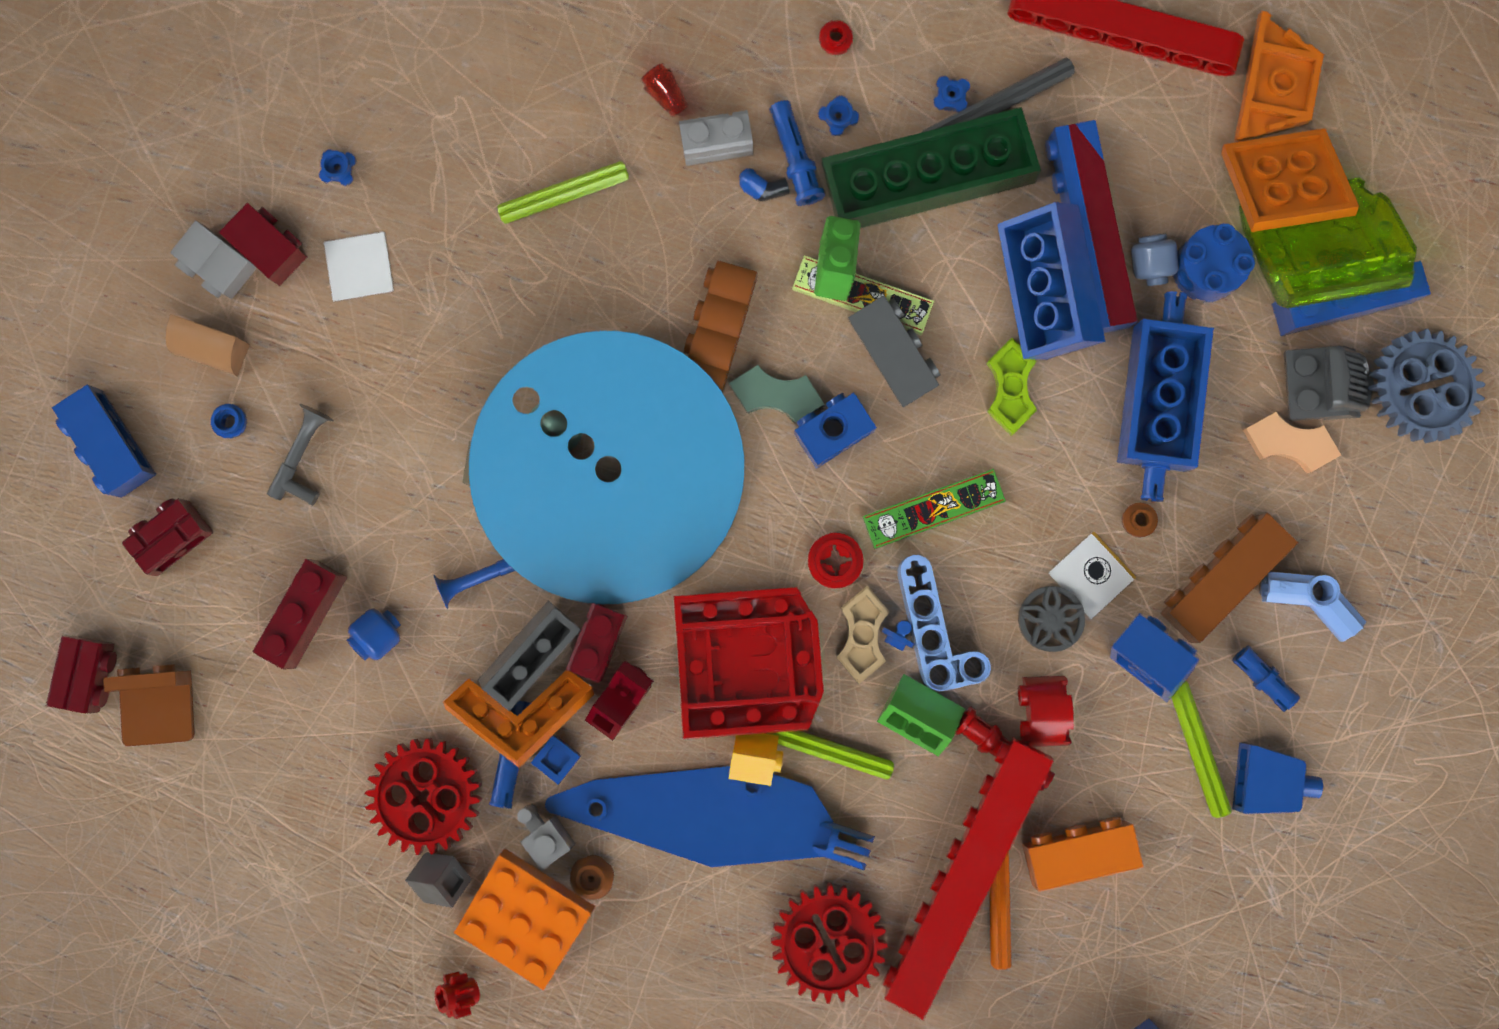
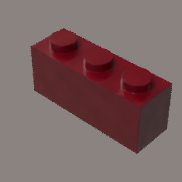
M305 559L252 653L281 669H296L348 577L318 560Z

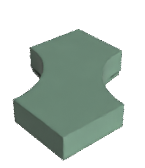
M757 365L729 383V386L747 414L759 409H774L787 415L796 424L798 420L807 414L815 412L824 406V402L806 375L795 380H780L771 377Z

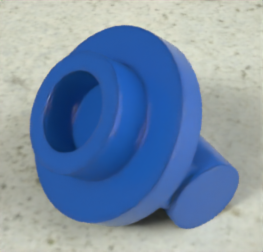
M908 621L898 622L895 633L887 628H883L881 631L887 635L884 642L901 651L906 646L913 649L915 645L904 638L912 629Z

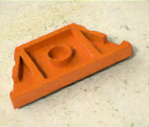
M1261 11L1257 17L1234 141L1238 142L1306 125L1313 117L1324 54L1313 45L1304 43L1300 36L1290 28L1285 31L1270 20L1272 15L1267 11Z

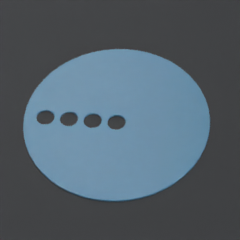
M621 331L578 333L546 344L527 355L499 381L489 395L476 422L470 444L469 484L472 501L482 528L494 548L515 571L534 585L560 597L583 603L622 604L639 601L669 590L686 580L714 554L724 540L737 513L743 490L744 452L742 439L735 416L722 391L712 378L685 354L668 344L635 333ZM522 387H530L539 395V406L532 413H521L513 405L514 393ZM551 410L560 411L567 419L566 430L556 437L545 434L540 425L542 416ZM575 434H587L594 441V451L586 459H576L569 453L568 442ZM612 456L620 462L621 474L616 480L604 482L597 477L595 466L602 457Z

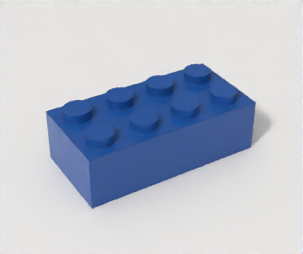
M1053 202L997 224L1023 359L1047 360L1106 342L1079 205Z

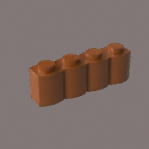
M717 260L715 268L709 267L703 287L708 289L705 302L699 300L693 320L698 321V326L695 334H688L683 353L689 354L688 357L712 378L723 393L756 285L757 271Z

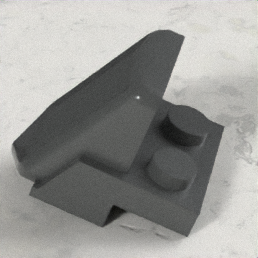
M1329 346L1286 350L1284 352L1289 421L1360 418V412L1366 411L1369 408L1373 392L1369 390V386L1374 385V380L1369 375L1371 371L1367 359L1363 354L1356 352V349L1346 346Z

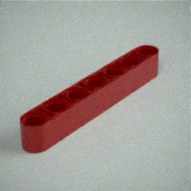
M1011 0L1007 12L1012 20L1217 76L1228 77L1236 73L1244 43V38L1239 33L1117 0Z

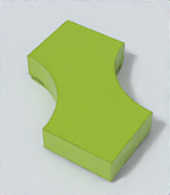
M1013 338L986 363L991 369L996 382L995 399L987 413L1011 436L1037 411L1027 390L1029 372L1037 361L1035 359H1023L1021 346Z

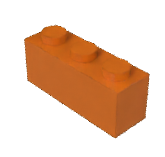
M1110 817L1100 820V826L1087 829L1086 825H1075L1066 828V834L1052 837L1051 833H1041L1031 836V842L1022 845L1032 886L1037 891H1044L1144 867L1134 825L1125 820L1121 821V817Z

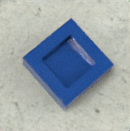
M554 734L532 760L531 764L559 785L582 755Z

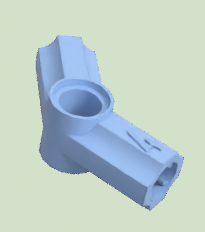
M1269 572L1261 581L1260 594L1262 602L1310 607L1340 642L1355 636L1363 629L1366 623L1363 617L1340 592L1338 582L1331 576ZM1316 582L1323 588V595L1320 600H1317L1313 595V586Z

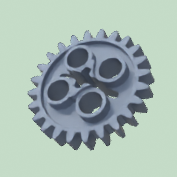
M1429 329L1418 333L1412 331L1405 334L1404 337L1401 336L1392 340V345L1382 348L1381 351L1384 356L1374 360V363L1381 369L1372 371L1369 374L1378 380L1377 384L1369 386V390L1376 391L1379 395L1371 403L1382 404L1383 408L1378 412L1377 416L1388 415L1390 417L1386 425L1387 428L1399 425V437L1410 433V440L1412 442L1422 439L1424 443L1450 439V436L1463 433V427L1473 424L1469 416L1480 414L1481 411L1474 403L1484 401L1485 397L1476 393V389L1484 387L1485 383L1476 381L1475 376L1482 373L1483 370L1479 368L1472 369L1471 364L1477 357L1471 356L1466 358L1464 356L1468 347L1466 344L1458 348L1454 347L1456 343L1455 336L1444 340L1443 331L1433 334L1430 333ZM1435 360L1440 365V371L1435 366ZM1403 368L1408 373V380L1403 375ZM1449 376L1454 378L1452 383L1407 396L1400 395L1401 390L1420 384L1430 383ZM1446 393H1447V394L1449 395V397H1450V400H1451V403H1450V404H1449V403L1447 402V400H1446V396H1445ZM1414 401L1419 406V414L1414 409Z

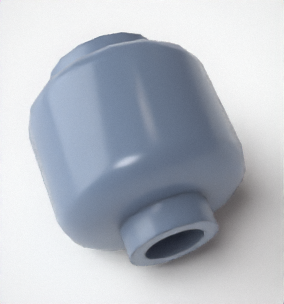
M1167 234L1139 237V243L1131 248L1134 276L1137 279L1146 280L1147 286L1168 283V276H1172L1179 271L1176 242L1172 239H1167Z

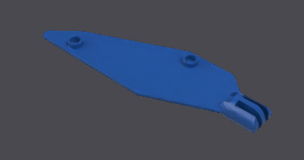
M731 766L592 780L550 796L545 802L546 810L552 814L709 867L825 857L865 871V863L833 853L835 846L869 857L871 850L839 840L838 835L841 832L853 838L873 843L875 838L873 835L834 823L813 787L773 774L771 786L729 779ZM596 802L600 803L603 807V811L599 816H594L591 812V807Z

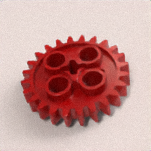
M432 738L425 739L422 748L418 739L410 741V750L404 743L396 745L398 756L391 751L386 752L384 755L388 764L383 762L376 763L374 766L380 772V775L368 777V780L376 786L365 791V795L374 797V802L365 806V809L376 810L377 813L369 822L370 824L381 822L383 826L377 835L381 836L389 832L391 834L388 842L389 846L399 840L402 841L401 852L403 853L411 845H414L415 855H420L427 845L428 851L432 855L438 850V842L442 848L447 850L451 847L450 837L457 842L463 839L460 828L467 831L473 828V825L467 818L477 817L480 814L479 811L472 808V804L483 800L482 797L473 795V790L482 786L480 782H471V777L478 770H466L465 766L470 758L465 757L458 760L456 758L459 752L458 747L446 752V741L444 740L440 741L436 748H434ZM422 761L428 762L433 767L434 774L431 780H425L419 774V766ZM404 771L409 773L412 782L405 779L403 776ZM395 785L404 788L406 792L404 803H398L393 799L392 789ZM427 789L430 795H428L427 801L421 803L418 799L421 795L420 791ZM444 789H450L455 793L457 801L454 807L446 806L443 803L441 794ZM436 810L445 816L444 821L438 818ZM418 812L424 813L428 817L429 827L427 830H421L415 825L414 818Z
M828 883L826 892L821 893L818 885L814 884L813 895L811 896L801 889L802 901L798 903L794 899L789 898L788 903L792 910L790 912L782 909L779 910V915L785 922L773 924V929L781 934V936L771 938L772 945L781 947V949L772 953L773 960H784L777 967L778 973L790 972L786 979V984L790 986L795 982H799L798 995L801 996L809 989L811 990V1000L815 1002L819 993L824 994L827 1004H830L832 994L836 993L840 1001L845 1002V991L848 990L855 997H858L857 985L860 983L869 989L871 986L867 975L870 974L877 977L880 975L874 963H885L886 961L885 957L878 950L888 948V944L885 940L877 938L886 933V929L884 926H874L881 918L879 912L868 914L872 907L871 901L867 900L860 905V892L856 891L851 897H848L846 885L840 888L839 893H834L832 883ZM833 910H841L846 914L845 921L839 926H832L826 921V917ZM814 914L819 916L831 940L836 939L834 941L836 951L846 966L845 971H840L827 945L823 946L822 934L812 919ZM808 927L812 929L815 933L813 940L808 943L797 941L795 934L800 928ZM851 942H857L863 946V950L858 957L849 958L844 954L845 946ZM821 959L829 961L832 965L830 971L825 975L814 973L812 967L816 961Z

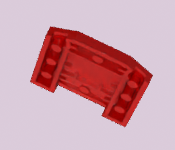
M798 587L674 596L683 740L809 730L824 693L818 620L804 601Z

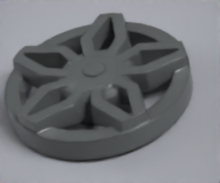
M1047 586L1036 589L1024 599L1019 609L1018 623L1023 637L1033 647L1042 651L1058 652L1071 647L1078 641L1084 630L1085 613L1082 604L1073 593L1061 587ZM1050 592L1053 593L1055 599L1054 605H1049L1048 603ZM1044 593L1042 599L1043 608L1039 605H1029L1036 596ZM1058 593L1066 596L1073 604H1064L1060 608L1061 599ZM1067 609L1077 610V612L1070 617H1066L1065 611ZM1026 610H1037V618L1028 614ZM1025 618L1032 623L1038 624L1034 628L1032 636L1026 628ZM1078 618V625L1073 634L1071 627L1066 622H1073ZM1065 629L1069 640L1062 637L1059 631ZM1040 630L1046 632V636L1037 642ZM1052 633L1055 639L1062 643L1058 646H1046L1043 644L1051 639Z

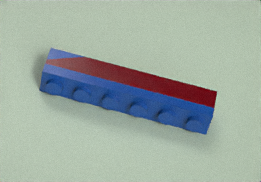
M1096 120L1055 127L1045 142L1048 161H1053L1055 173L1052 175V185L1055 194H1060L1061 203L1079 205L1103 331L1108 333L1129 329L1138 320Z

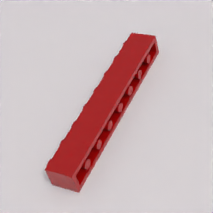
M1012 737L1009 744L1005 742L1001 744L994 759L999 765L993 776L989 774L985 776L978 791L983 797L977 808L973 806L969 808L962 823L966 830L961 840L954 838L946 854L950 862L945 872L938 870L930 886L934 894L929 904L922 902L914 918L918 926L913 936L908 933L905 935L898 950L902 958L897 968L892 965L889 967L882 982V985L887 987L884 998L886 1001L922 1020L927 1015L1054 762L1052 756Z

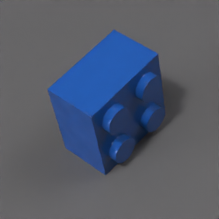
M1139 613L1113 644L1110 658L1161 699L1168 702L1194 671L1199 661L1194 656L1197 651L1183 639L1179 638L1175 641L1164 633L1167 628L1153 616L1149 615L1146 619Z

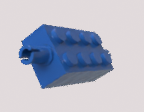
M1176 291L1164 293L1162 321L1142 319L1133 327L1117 463L1138 465L1145 469L1140 499L1146 501L1151 499L1153 502L1164 501L1163 493L1166 471L1187 472L1198 468L1214 328L1183 324L1187 294L1180 292L1179 296H1176Z

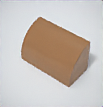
M170 314L167 323L166 346L169 352L238 377L250 344L233 335Z

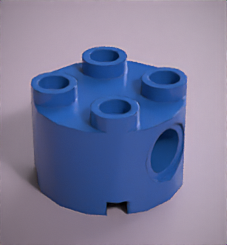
M1227 223L1210 225L1198 230L1177 250L1179 271L1173 277L1177 287L1183 293H1186L1187 297L1194 300H1205L1204 302H1215L1231 294L1248 279L1250 272L1255 267V259L1248 240L1239 231L1235 230L1232 225Z

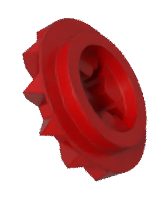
M842 533L823 535L810 548L808 554L810 573L818 583L825 587L834 589L846 587L859 577L863 569L864 558L862 550L858 543L848 535ZM833 546L836 547L839 557L851 559V561H846L839 566L838 576H835L832 565L820 563V561L831 557Z

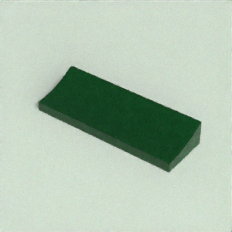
M1022 107L824 157L821 161L834 216L857 220L861 223L860 228L1035 184L1041 172Z

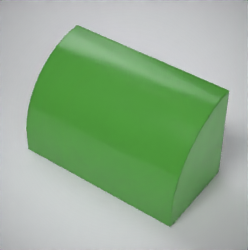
M903 674L888 698L877 722L939 757L953 740L965 708Z

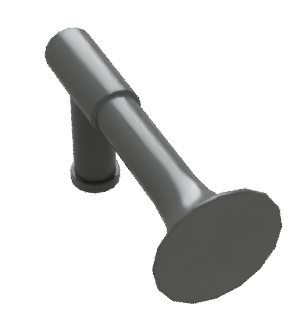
M300 404L304 413L303 424L284 463L281 464L267 495L274 499L282 500L287 491L313 506L318 500L320 493L292 480L315 431L323 423L334 420L316 409Z

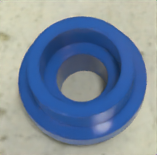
M223 404L216 408L211 416V427L220 437L226 439L236 438L246 428V415L236 405ZM229 416H233L235 423L232 427L227 428L225 421Z

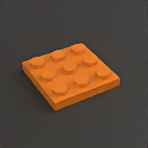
M1325 128L1223 145L1221 155L1251 232L1356 216L1359 204Z
M504 848L454 933L544 991L596 906Z

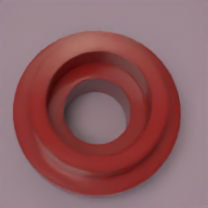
M834 20L826 23L821 28L819 43L825 52L831 55H841L850 49L853 42V32L845 22ZM837 32L842 35V39L835 41L831 39L830 35Z

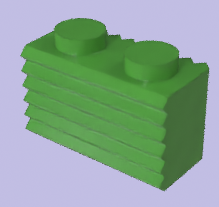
M835 216L827 217L819 244L818 267L814 294L816 296L841 301L848 300L856 275L861 225L859 221Z

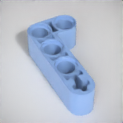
M912 555L905 558L897 569L898 580L907 619L912 627L910 632L912 641L915 644L914 650L923 683L930 689L946 691L985 681L990 674L991 663L983 653L966 651L952 654L930 562L920 555ZM911 562H914L916 567H922L923 573L918 575L919 586L927 583L928 590H918L910 594L909 587H916L915 578L906 574V570L911 568ZM918 596H925L931 602V610L925 616L917 614L914 610V601ZM928 630L935 631L939 637L938 646L933 650H927L922 645V635ZM971 657L977 658L981 664L980 672L974 677H969L964 670L965 662ZM935 665H942L947 672L946 680L939 685H935L929 677L930 670Z

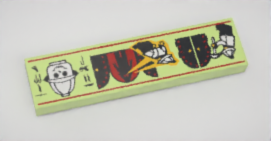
M807 256L803 257L792 290L853 312H858L883 295H885L888 301L894 298L904 314L899 320L905 330L912 328L916 334H923L934 303L933 300L859 274L855 275L848 300L841 301L818 297L814 294L818 260Z

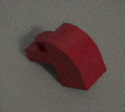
M624 660L607 688L592 706L584 721L613 741L640 705L654 681L641 668L632 666Z

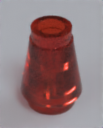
M663 63L649 70L641 78L645 85L643 89L672 118L688 107L671 68L666 69Z

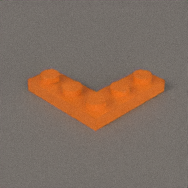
M565 670L518 716L504 708L470 679H467L443 704L448 712L520 768L594 696L592 686L573 672Z

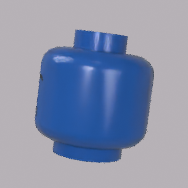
M372 608L367 610L348 627L350 637L346 641L364 661L368 658L379 660L400 642V635L396 629L401 624L390 611L386 610L381 613L377 609Z

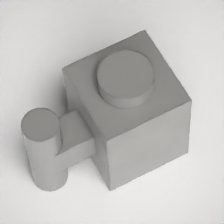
M528 804L518 812V821L524 823L531 832L520 842L541 871L571 850L576 844L556 815L544 823L538 814L537 807L533 804Z

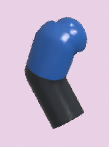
M750 168L743 170L739 175L741 189L757 201H767L790 194L785 177L768 182L759 176L754 169Z

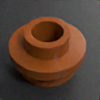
M1134 503L1128 506L1122 515V525L1125 531L1133 537L1142 538L1149 536L1155 531L1158 524L1156 511L1146 503ZM1138 513L1146 517L1144 526H1139L1135 521Z

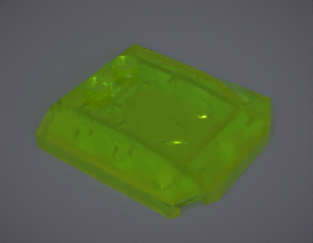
M1360 177L1348 179L1359 204L1356 216L1251 232L1240 204L1239 212L1242 230L1277 305L1284 308H1292L1410 287L1414 278L1413 267L1417 247L1390 198L1382 192L1373 194L1364 188L1365 181Z

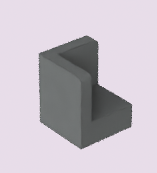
M429 852L421 857L405 879L423 902L453 908L472 880L454 856L435 853L431 855Z

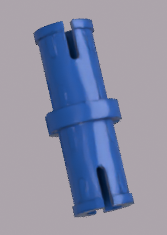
M1249 645L1241 649L1233 657L1232 661L1254 682L1253 686L1258 691L1262 690L1283 712L1291 709L1299 701L1300 696L1279 676V671L1274 666L1270 667Z

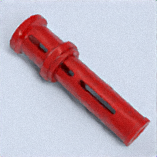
M972 706L963 713L955 732L956 735L962 734L976 744L979 752L985 754L989 752L993 756H996L1003 742L1010 743L1002 735L998 725H990L976 714V709ZM1049 770L1040 791H1044L1052 782L1055 776L1053 771Z

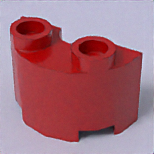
M1064 675L1022 677L1023 685H1018L1019 706H1026V720L1020 721L1021 741L1026 742V744L1032 747L1069 746L1072 743L1069 737V730L1074 729L1072 695H1067L1066 685L1068 679Z

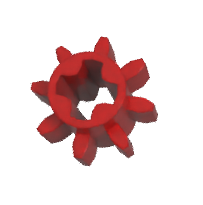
M459 971L443 975L445 984L439 985L435 989V1002L438 1010L441 1013H447L448 1018L454 1016L455 1019L472 1015L470 1007L476 1005L480 999L479 986L476 980L472 977L468 978L467 973L460 974Z

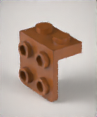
M175 665L153 666V673L140 674L139 667L117 669V676L104 677V692L119 691L121 734L122 743L125 746L187 742L194 738L191 670L176 671Z

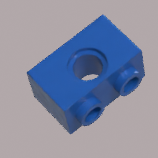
M841 393L826 403L828 409L816 415L813 411L796 422L799 427L795 429L794 436L816 469L876 430L877 427L855 393L847 397L844 393ZM828 420H836L842 425L843 431L839 436H829L823 429L824 423Z

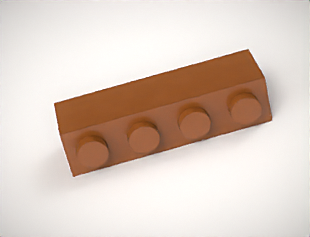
M1269 513L1256 516L1251 514L1246 517L1237 527L1240 532L1231 541L1226 539L1213 551L1216 557L1207 566L1204 563L1198 566L1188 577L1191 582L1183 590L1180 588L1176 589L1164 601L1167 607L1160 614L1190 643H1201L1298 544Z

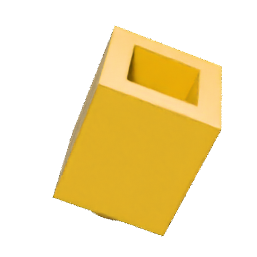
M766 733L736 736L729 779L771 786L773 772L780 773L784 751L777 750L779 736Z

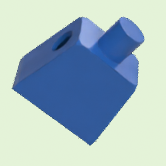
M1239 742L1233 810L1245 814L1300 812L1303 797L1318 799L1321 797L1323 780L1321 777L1306 775V761L1259 746Z

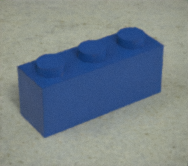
M87 384L51 407L58 417L55 420L58 428L67 437H71L76 445V448H74L76 456L84 465L90 467L95 475L92 477V480L103 494L122 498L156 476L155 471L103 390Z

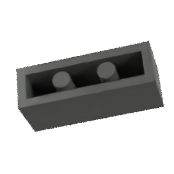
M885 295L848 317V320L899 403L904 408L938 387L939 384L936 378L941 376L931 358L924 361L919 353L918 348L923 345L914 330L911 328L906 331L899 319L904 314L895 299L893 298L888 301Z
M548 600L478 679L481 688L510 711L581 629Z

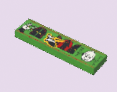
M992 469L867 514L862 518L873 548L877 549L1004 503L1006 500L995 471Z

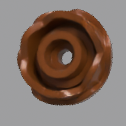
M589 855L574 863L570 873V885L577 895L585 900H597L606 896L612 888L614 871L612 866L602 857ZM593 875L595 880L589 881L588 877Z

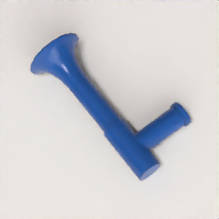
M502 559L493 565L456 579L443 580L435 575L434 579L441 598L448 609L450 600L463 590L500 575L504 576L515 570Z

